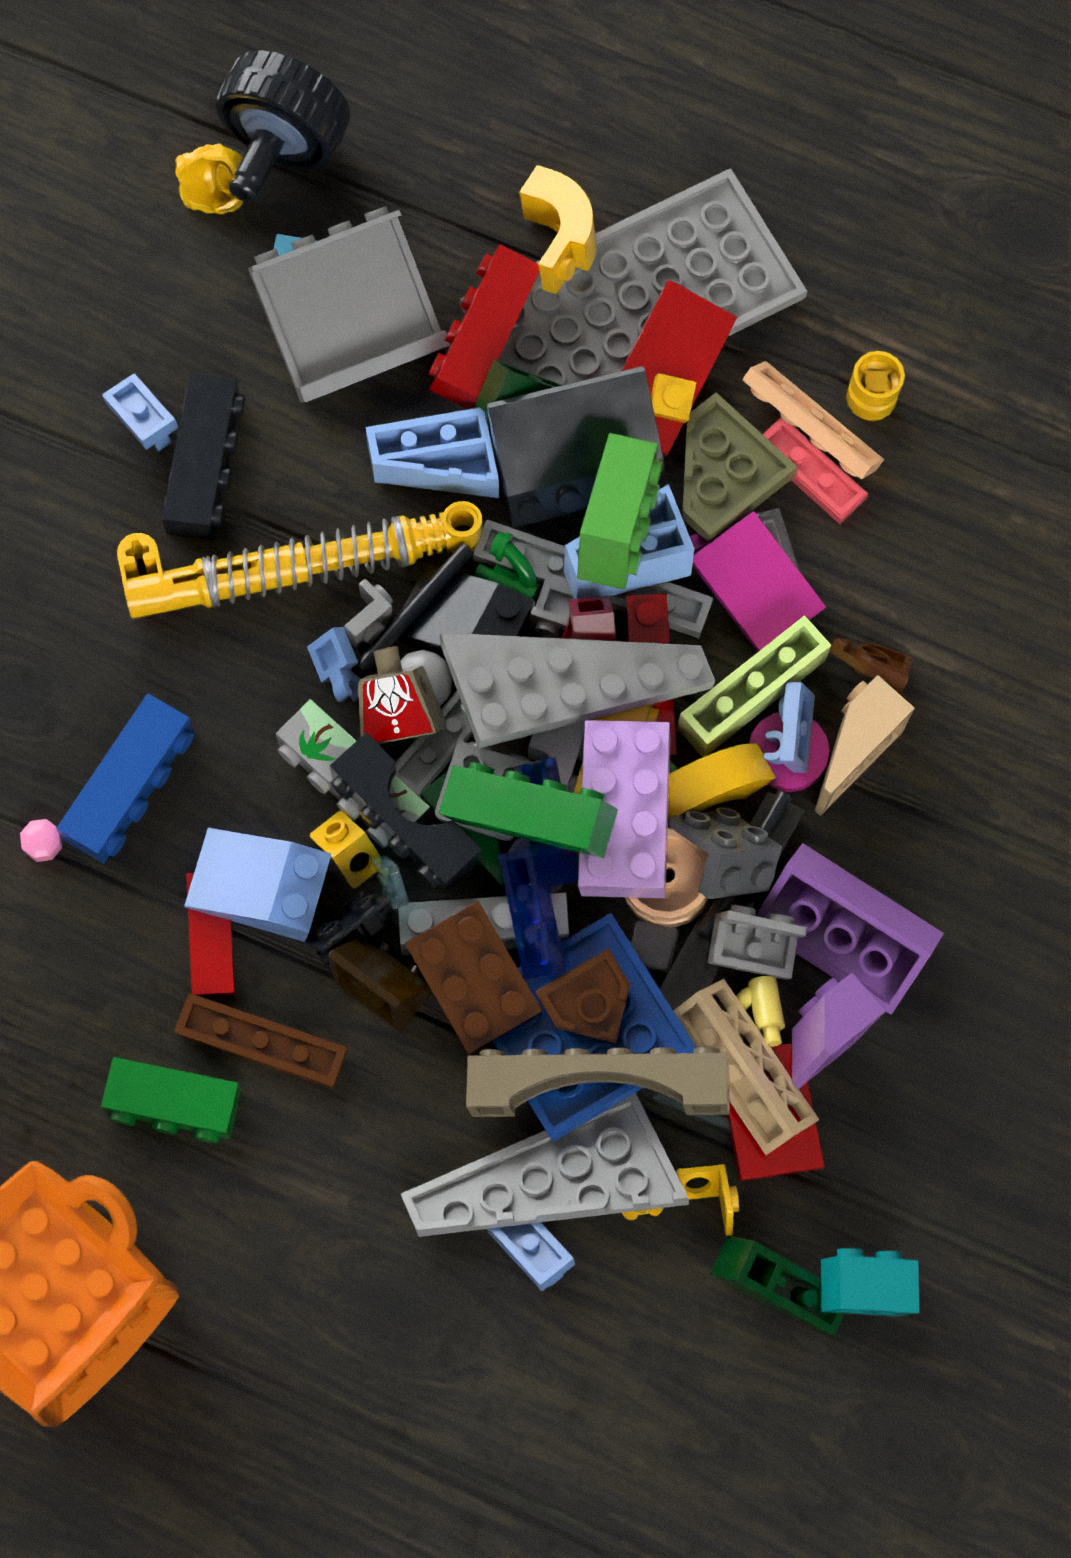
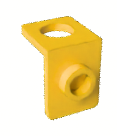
M342 811L337 812L310 833L311 839L324 852L331 853L330 858L352 888H357L385 865L367 834ZM361 852L368 853L369 862L367 866L359 872H352L350 870L352 858Z
M725 1164L676 1170V1174L689 1200L719 1197L726 1236H733V1213L739 1212V1199L736 1186L729 1187ZM700 1177L709 1180L708 1184L701 1188H689L686 1186V1183L694 1178Z

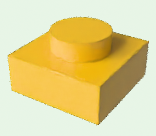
M658 373L655 376L651 394L654 416L683 423L689 421L696 382Z

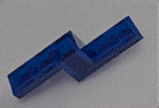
M556 757L514 767L515 772L531 777L530 783L542 786L544 779L561 783ZM530 841V848L498 855L524 980L566 971L549 887L578 882L579 867L575 851Z

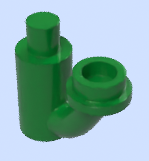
M498 532L491 545L489 554L496 556L495 560L499 562L505 557L517 573L498 564L492 569L480 563L474 577L502 584L536 600L541 584L537 583L532 566L512 543L513 534Z

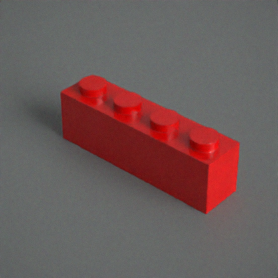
M499 244L492 256L484 255L475 274L481 277L477 289L470 286L460 305V308L466 310L462 321L459 322L454 319L444 341L450 343L446 355L438 353L429 371V375L435 377L429 389L430 391L467 410L473 409L476 406L475 403L494 360H499L537 278L539 266L536 262Z

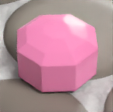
M47 819L30 821L20 833L21 847L24 853L36 862L53 860L62 849V838L56 830L57 827Z

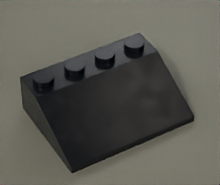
M643 366L487 404L502 501L513 528L587 510L609 433L658 443L656 460L663 461L647 376ZM664 461L658 483L660 489L666 486Z

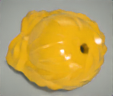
M207 144L191 153H184L178 156L175 160L177 166L176 176L180 182L179 193L184 206L192 210H201L206 214H225L236 211L243 201L235 198L230 193L228 185L231 180H234V173L243 156L221 144Z

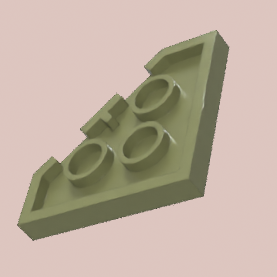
M717 392L690 412L686 432L682 519L708 543L722 535L797 476L798 466Z

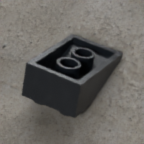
M426 564L404 607L440 567ZM457 572L399 638L426 651L437 653L446 660L439 642L440 633L524 637L530 625V613L532 608L535 607V600L502 584Z

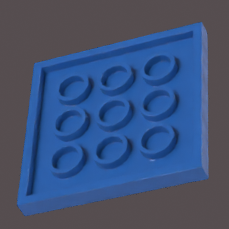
M611 913L518 968L542 1011L492 1040L496 1049L504 1051L505 1055H522V1051L527 1049L545 1050L548 1052V1055H565V1050L574 1048L589 1050L590 1054H607V1051L613 1048L631 1049L633 1054H650L651 1049L660 1047L675 1049L676 1053H693V1050L696 1048ZM609 948L630 983L616 1044L557 1029L535 991ZM583 1083L548 1091L528 1100L552 1142H555L643 1087L622 1083Z

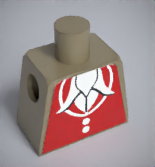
M397 646L373 651L378 674L367 676L358 682L361 737L367 732L378 744L435 734L446 728V721L425 668L423 666H415L402 669Z

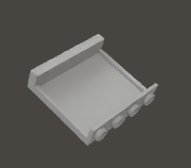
M386 206L364 214L366 223L352 228L350 220L328 228L330 236L315 241L313 234L291 243L293 251L279 256L277 249H273L254 257L257 265L248 268L301 403L308 402L450 346V343L444 341L447 335L446 331H441L399 222L400 210L389 213Z

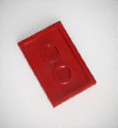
M792 1043L771 1047L792 1078ZM763 1068V1072L765 1073L769 1081L774 1083V1079L772 1078L770 1073ZM807 1082L799 1090L813 1109ZM730 1103V1115H727L739 1182L818 1170L825 1167L816 1123L765 1155ZM787 1104L788 1109L790 1110L798 1123L802 1121L793 1109V1107Z

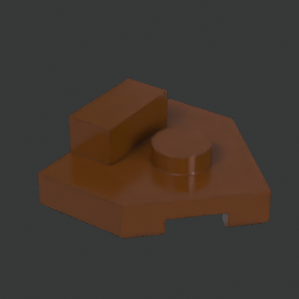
M834 639L830 649L832 654L854 667L853 670L862 676L874 679L879 675L897 693L902 694L913 662L911 656L875 643L866 642L854 648L851 647L852 642L848 639Z
M609 948L535 991L557 1029L616 1044L630 983Z

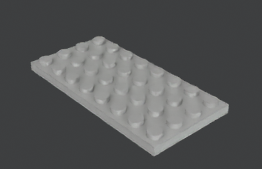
M730 168L597 232L596 254L589 271L575 268L572 278L569 281H565L557 295L543 291L539 271L498 361L563 385L620 372L663 287L669 279L737 316L728 336L805 299L807 290Z

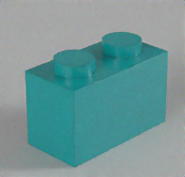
M837 1249V1256L821 1259V1312L905 1316L919 1313L918 1260L902 1259V1252L878 1251L875 1258L863 1257L862 1249Z

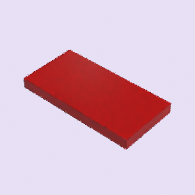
M669 279L663 287L621 371L643 366L647 376L650 396L655 376L658 373L696 382L693 406L737 316ZM655 416L662 455L665 457L668 455L683 422Z

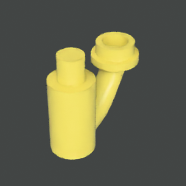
M772 976L754 978L748 982V987L741 990L736 997L745 1011L752 1006L756 1027L763 1034L766 1043L770 1047H775L782 1043L780 1031L785 1028L777 980Z

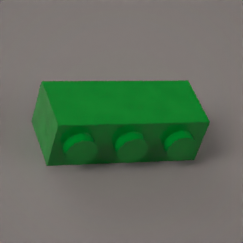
M113 1057L101 1108L106 1114L111 1115L110 1121L118 1124L135 1126L136 1120L153 1123L151 1129L157 1132L176 1135L178 1129L194 1132V1139L218 1143L219 1137L231 1139L242 1089L239 1083Z

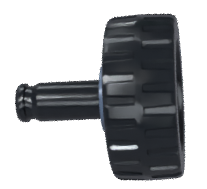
M256 50L246 52L237 58L226 76L216 99V111L222 124L239 142L247 147L234 173V180H231L228 185L230 193L243 202L251 203L256 201L259 196L258 191L264 186L275 162L295 169L313 170L321 168L331 161L344 137L351 116L347 100L329 79L309 65L277 52Z

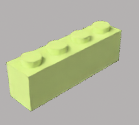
M804 615L680 713L677 729L702 758L707 756L784 695L786 682H800L824 663L831 644Z

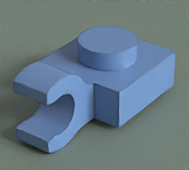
M333 627L308 645V651L320 681L332 683L333 693L337 701L343 702L350 696L353 701H358V682L361 679L351 671V668L358 664L357 658L344 627Z

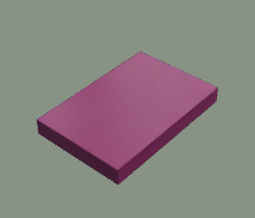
M754 511L694 554L692 566L757 652L804 615L810 620L826 608Z

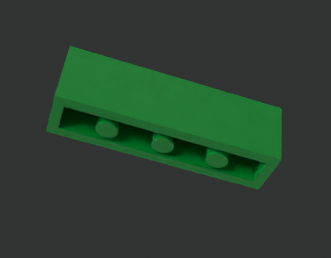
M470 762L469 769L453 765L439 814L457 823L600 858L605 857L618 812L617 808L604 801L605 794L587 788H581L580 794L567 792V785L547 779L543 780L542 786L530 783L531 777L513 771H507L505 777L494 775L495 769L474 762Z

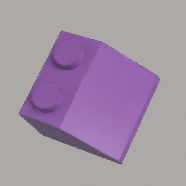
M850 973L840 982L834 977L816 991V996L798 1011L803 1018L792 1028V1084L797 1090L853 1046L886 1012L853 973Z

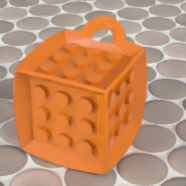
M30 1161L0 1186V1391L31 1414L39 1424L48 1427L58 1426L66 1421L129 1361L178 1300L179 1289L175 1283L166 1279L135 1246L137 1224L134 1212L125 1196L113 1184L100 1177L90 1175L80 1176L68 1182L57 1174L49 1164L43 1161ZM93 1200L102 1204L110 1213L113 1225L85 1201Z

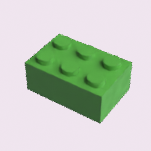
M609 433L580 531L577 579L625 590L629 574L637 575L642 555L640 547L642 542L647 540L651 523L649 515L651 509L656 508L660 491L658 483L663 461L656 460L658 443Z

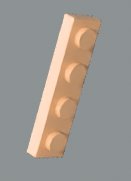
M765 361L751 367L742 379L751 387L750 390L755 397L761 401L771 403L780 411V416L785 422L802 429L810 436V441L815 447L832 454L840 461L841 468L848 474L863 479L874 473L884 461L880 455L768 362Z

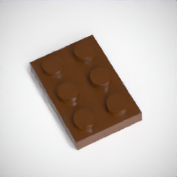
M478 900L405 942L407 949L468 1054L542 1011Z

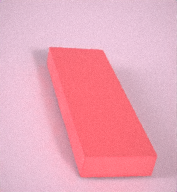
M781 417L763 434L798 466L797 476L791 481L839 524L867 499L868 492L820 449L815 447L799 430L785 422Z

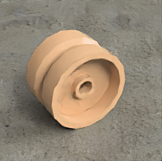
M668 828L666 877L672 873L675 876L671 882L666 883V898L625 897L627 905L639 919L652 926L674 928L688 924L703 912L710 900L698 892L708 853L675 830Z

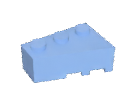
M669 484L660 489L656 508L651 509L648 537L646 542H642L640 547L642 555L637 575L629 574L625 590L577 579L580 537L565 545L564 574L574 599L612 596L691 576L694 546Z

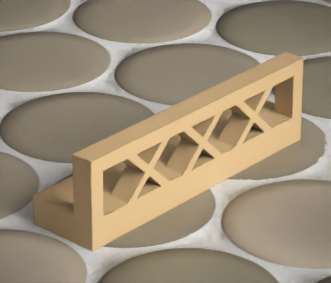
M724 979L698 991L674 1010L675 1015L696 1048L713 1047L719 1049V1053H727L729 1060L730 1103L765 1155L771 1153L792 1137L819 1121V1118L800 1090H797L792 1084V1078L769 1044L766 1043V1040ZM714 995L718 996L726 1008V1012L721 1010L713 998ZM739 1033L745 1036V1038L750 1044V1047L744 1044V1042L739 1036ZM763 1068L770 1073V1075L774 1079V1083L769 1081V1079L763 1072ZM787 1104L793 1107L802 1121L799 1123L796 1121Z

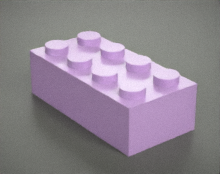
M585 720L582 788L605 794L604 801L617 808L618 812L605 857L600 858L579 853L578 887L581 896L666 898L671 745L669 722Z

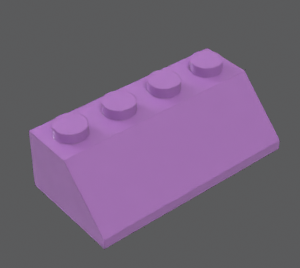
M803 843L785 866L756 914L757 917L770 919V914H780L795 918L794 925L807 927L806 936L799 937L797 940L796 954L839 982L850 973H853L886 1012L891 1015L944 934Z

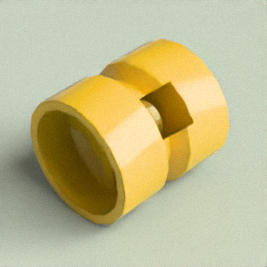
M874 351L860 357L855 364L846 398L849 408L861 419L870 421L881 420L890 415L895 408L905 377L903 366L896 357L887 352Z

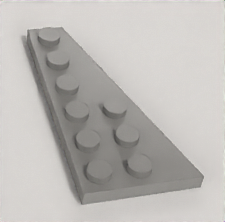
M636 1093L555 1142H552L545 1130L401 1193L402 1200L419 1237L689 1205V1198Z

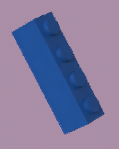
M147 693L57 826L56 830L62 840L102 864L105 863L109 855L112 857L116 856L125 843L126 835L124 833L131 822H138L145 814L149 805L147 798L155 787L159 789L165 784L171 773L170 764L177 754L182 755L189 748L194 737L190 718Z

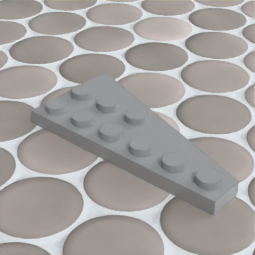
M440 633L439 642L478 749L584 722L585 720H592L713 688L715 683L701 645Z

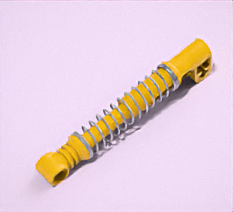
M459 501L449 505L444 512H440L439 518H436L435 514L429 515V520L427 521L425 516L419 517L420 522L417 523L415 518L409 519L404 515L391 518L390 526L387 520L383 519V531L374 533L372 524L368 522L366 535L359 536L356 526L353 525L351 528L352 538L344 539L341 530L337 528L336 541L328 542L326 534L322 531L320 534L321 544L313 546L310 536L306 535L304 548L302 542L296 543L291 538L289 545L280 546L276 541L274 548L265 549L260 544L256 552L249 553L248 549L244 548L242 555L234 556L229 551L227 558L218 559L216 555H213L210 560V557L207 556L206 558L196 559L193 565L166 571L163 569L161 557L154 539L143 533H133L126 536L120 542L117 556L131 619L201 604L206 608H211L212 606L215 608V606L219 607L220 600L229 599L231 603H234L235 597L243 595L249 600L250 594L257 592L265 597L266 591L275 589L280 594L281 587L291 586L293 590H296L297 584L304 582L311 587L313 583L312 574L319 573L322 582L326 584L328 581V571L334 570L337 578L342 580L344 576L343 568L349 567L352 574L357 577L359 574V564H365L368 572L373 574L374 561L380 560L382 567L388 571L390 558L392 557L396 559L399 566L404 567L405 565L415 564L418 558L423 557V552H426L427 556L433 555V550L436 549L437 554L443 553L442 548L446 547L447 552H454L461 543H464L474 552L483 533L482 514L474 504ZM460 525H467L471 527L467 531L455 530V528ZM143 558L147 575L140 576L137 567L138 559Z

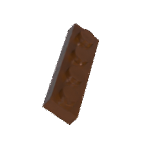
M188 993L174 1030L176 1036L333 1090L348 1052V1047L191 993Z

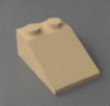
M879 675L869 684L864 681L860 682L848 695L847 700L849 702L841 711L845 716L839 727L815 807V811L820 816L902 734L915 709Z

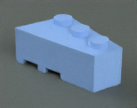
M474 408L366 427L367 445L374 482L499 498V478L485 412L481 408Z

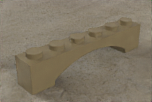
M660 1047L651 1049L650 1054H633V1050L627 1048L609 1049L607 1054H590L589 1050L574 1048L565 1050V1055H548L547 1051L541 1049H527L522 1051V1055H505L504 1051L489 1049L480 1051V1056H468L466 1107L472 1117H515L516 1107L540 1094L570 1085L597 1082L635 1085L662 1093L683 1104L686 1115H730L729 1060L727 1053H719V1049L713 1047L695 1048L693 1053H676L675 1049Z

